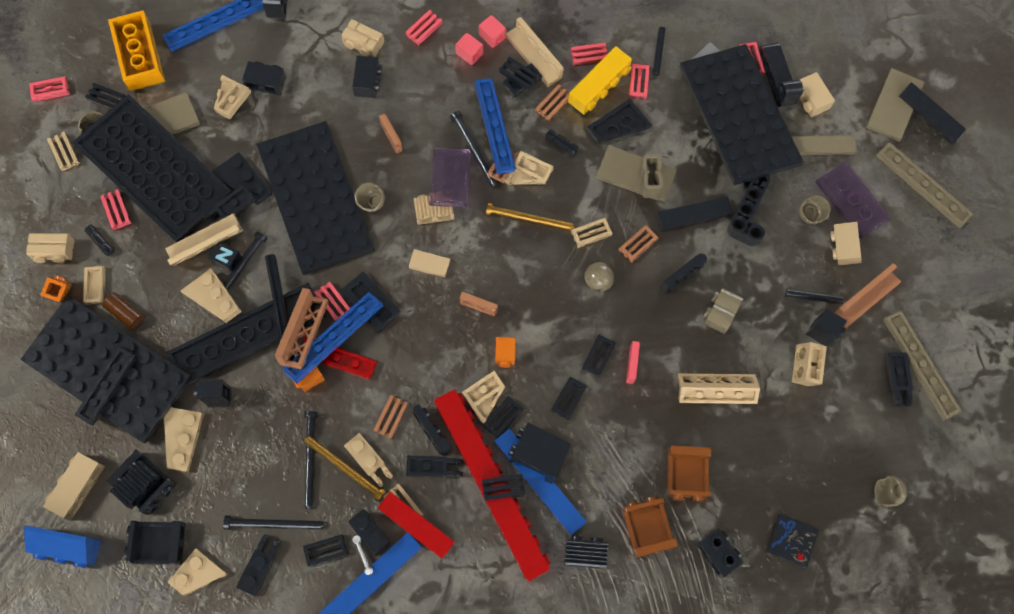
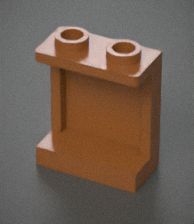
M672 445L668 448L667 497H673V500L676 501L693 498L695 502H705V499L711 497V492H709V457L711 456V448Z
M657 496L645 499V503L638 504V501L630 502L622 510L635 558L678 547L676 539H673L663 506V498L658 499Z

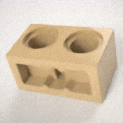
M812 342L796 345L792 375L793 383L804 386L822 385L827 346Z

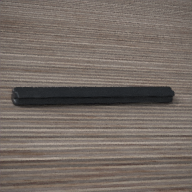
M274 254L265 256L281 341L288 324L277 259ZM294 354L291 356L289 361H292L295 358Z

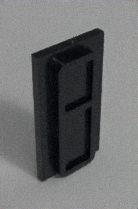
M364 271L340 290L353 306L368 292L382 302L383 307L367 320L377 332L385 328L401 313Z

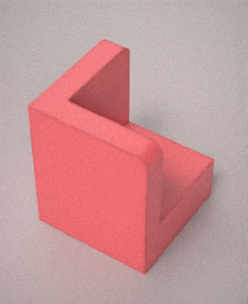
M491 15L479 25V35L494 48L506 38V28Z
M466 33L455 44L456 54L470 65H473L483 55V44Z

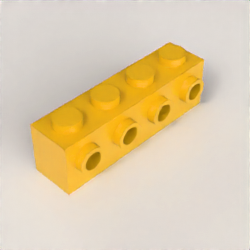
M615 46L569 93L568 102L582 114H585L588 110L592 111L600 98L603 99L608 94V90L611 87L614 88L619 83L620 78L630 72L632 58Z

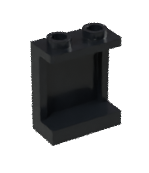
M528 422L524 428L520 427L516 438L519 440L516 445L513 444L508 453L511 456L509 463L512 464L516 461L546 476L544 481L552 484L559 474L571 443Z
M135 450L106 481L112 486L116 479L123 477L128 472V467L135 461L141 460L150 466L161 479L136 505L141 513L148 515L158 508L159 502L164 497L169 496L173 492V487L176 483L143 453Z
M131 521L126 531L128 546L124 550L126 563L182 565L186 523L182 521Z

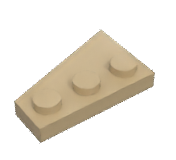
M212 268L180 291L225 323L242 312Z
M171 407L165 415L164 426L168 469L189 473L204 416L203 413Z

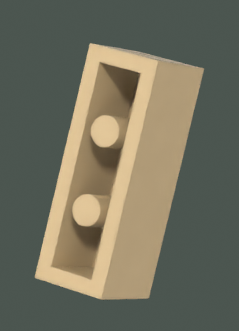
M79 452L70 459L69 467L65 473L60 475L56 487L47 495L43 505L47 510L68 520L73 519L105 468L101 463Z

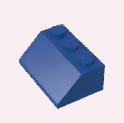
M27 525L24 527L26 553L33 554L34 559L46 560V557L54 558L53 562L66 564L68 560L74 562L73 566L86 568L87 564L95 565L101 540Z

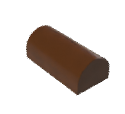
M116 292L109 294L103 301V308L132 331L146 318L144 314Z

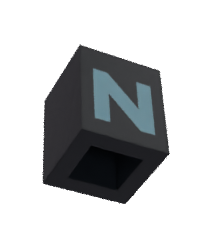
M220 242L209 253V259L213 265L230 273L242 258L237 250Z

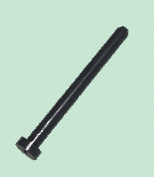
M460 111L452 113L449 116L450 120L456 123L491 187H496L497 181L487 175L490 169L461 119L462 113Z
M256 231L254 241L223 283L227 290L232 286L260 244L267 241V237Z
M305 411L304 418H307L306 437L310 436L314 439L315 418H318V412ZM307 444L304 507L305 509H311L313 503L314 449Z
M225 515L223 528L224 530H230L231 527L324 528V522L232 519L231 515Z

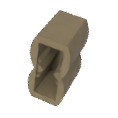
M645 154L640 167V176L643 180L641 193L644 198H657L663 184V178L660 173L661 159L658 154Z
M724 288L720 292L716 291L711 300L714 302L712 308L708 307L703 316L706 318L704 324L725 334L743 298Z

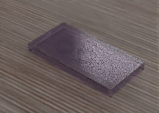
M434 149L430 206L468 207L470 149Z
M846 162L815 181L847 223L857 222L860 239L891 219Z

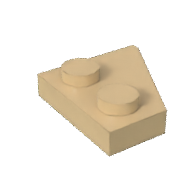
M222 75L220 79L222 82L221 89H218L214 110L218 114L231 119L250 95L251 90Z
M520 151L514 163L516 170L513 173H509L505 184H546L554 166Z
M493 371L461 392L481 424L486 422L505 386L496 372Z
M195 549L168 583L179 593L186 596L200 587L225 577L227 573L200 550Z

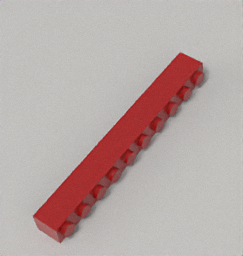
M454 389L434 399V403L484 498L482 480L501 477L500 474L503 472L498 462L494 464L491 458L493 452L489 445H484L482 431L479 427L475 428L473 424L475 419L470 410L466 411L463 405L466 403L461 393L457 394ZM508 481L487 484V487L506 485L509 483ZM512 488L488 492V496L508 493L512 491ZM509 497L485 501L526 581L529 582L549 571L551 562L546 553L542 555L539 549L541 543L536 535L532 536L529 530L531 524L526 516L522 517L519 511L522 508L517 498Z

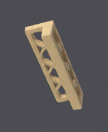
M521 17L516 19V27L506 33V38L528 64L532 63L542 75L544 84L550 87L562 79L564 67Z
M231 214L165 248L170 257L168 259L169 264L176 266L215 246L218 242L221 243L241 233L243 229L235 214Z
M678 373L677 379L680 387L679 403L757 404L760 386L755 374ZM684 381H692L693 383H684Z

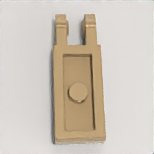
M360 433L344 445L369 477L373 478L379 487L384 484L376 476L375 472L381 468L387 478L391 479L393 477L386 468L385 463Z

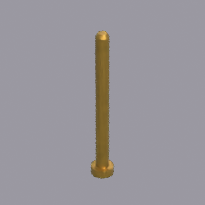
M490 202L487 205L486 215L488 216L492 213L570 231L575 226L569 222L495 207Z
M307 436L304 439L307 445L374 495L375 501L379 502L386 493L385 489H378L312 437Z

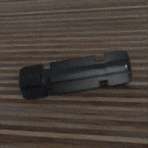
M553 129L548 130L545 136L546 139L549 141L553 140L555 145L563 150H568L567 152L571 155L577 153L579 148L577 145L571 144V141L562 135H557V132Z
M92 224L84 229L85 233L106 256L114 253V248Z

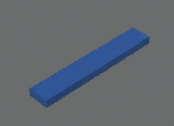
M236 0L167 32L162 37L172 52L263 9L262 0Z
M493 79L475 80L474 85L497 174L513 173L516 168Z
M368 292L313 341L302 369L285 366L282 369L283 372L298 384L382 308V302ZM301 354L295 357L292 361L298 362Z
M508 429L494 443L510 460L511 456L508 455L510 448L513 444L516 445L519 439ZM516 461L512 463L570 535L574 534L586 523L585 519L554 482L550 484L544 481L546 476Z
M407 532L370 566L373 569L371 575H367L365 572L362 573L319 614H351L422 547Z

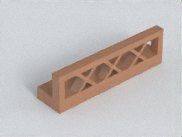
M894 263L835 312L847 320L844 325L845 328L901 283L892 273L897 268Z
M302 288L274 355L280 365L297 369L303 368L329 303L328 299L314 297L310 289ZM313 303L321 304L320 309L314 312L311 311V306ZM313 318L315 321L313 326L305 329V322ZM306 335L308 337L307 342L298 346V338ZM300 352L301 356L298 362L289 361L293 354Z

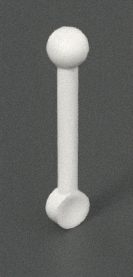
M356 535L352 540L360 552L366 568L365 573L371 575L373 569L369 567L362 549L361 538Z

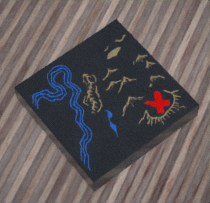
M779 514L766 553L805 569L808 566L819 529Z

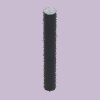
M659 27L652 73L654 76H659L665 27Z
M786 289L785 296L838 304H843L844 301L843 296Z

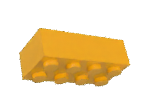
M144 10L108 19L122 79L128 89L133 91L165 82L151 24Z

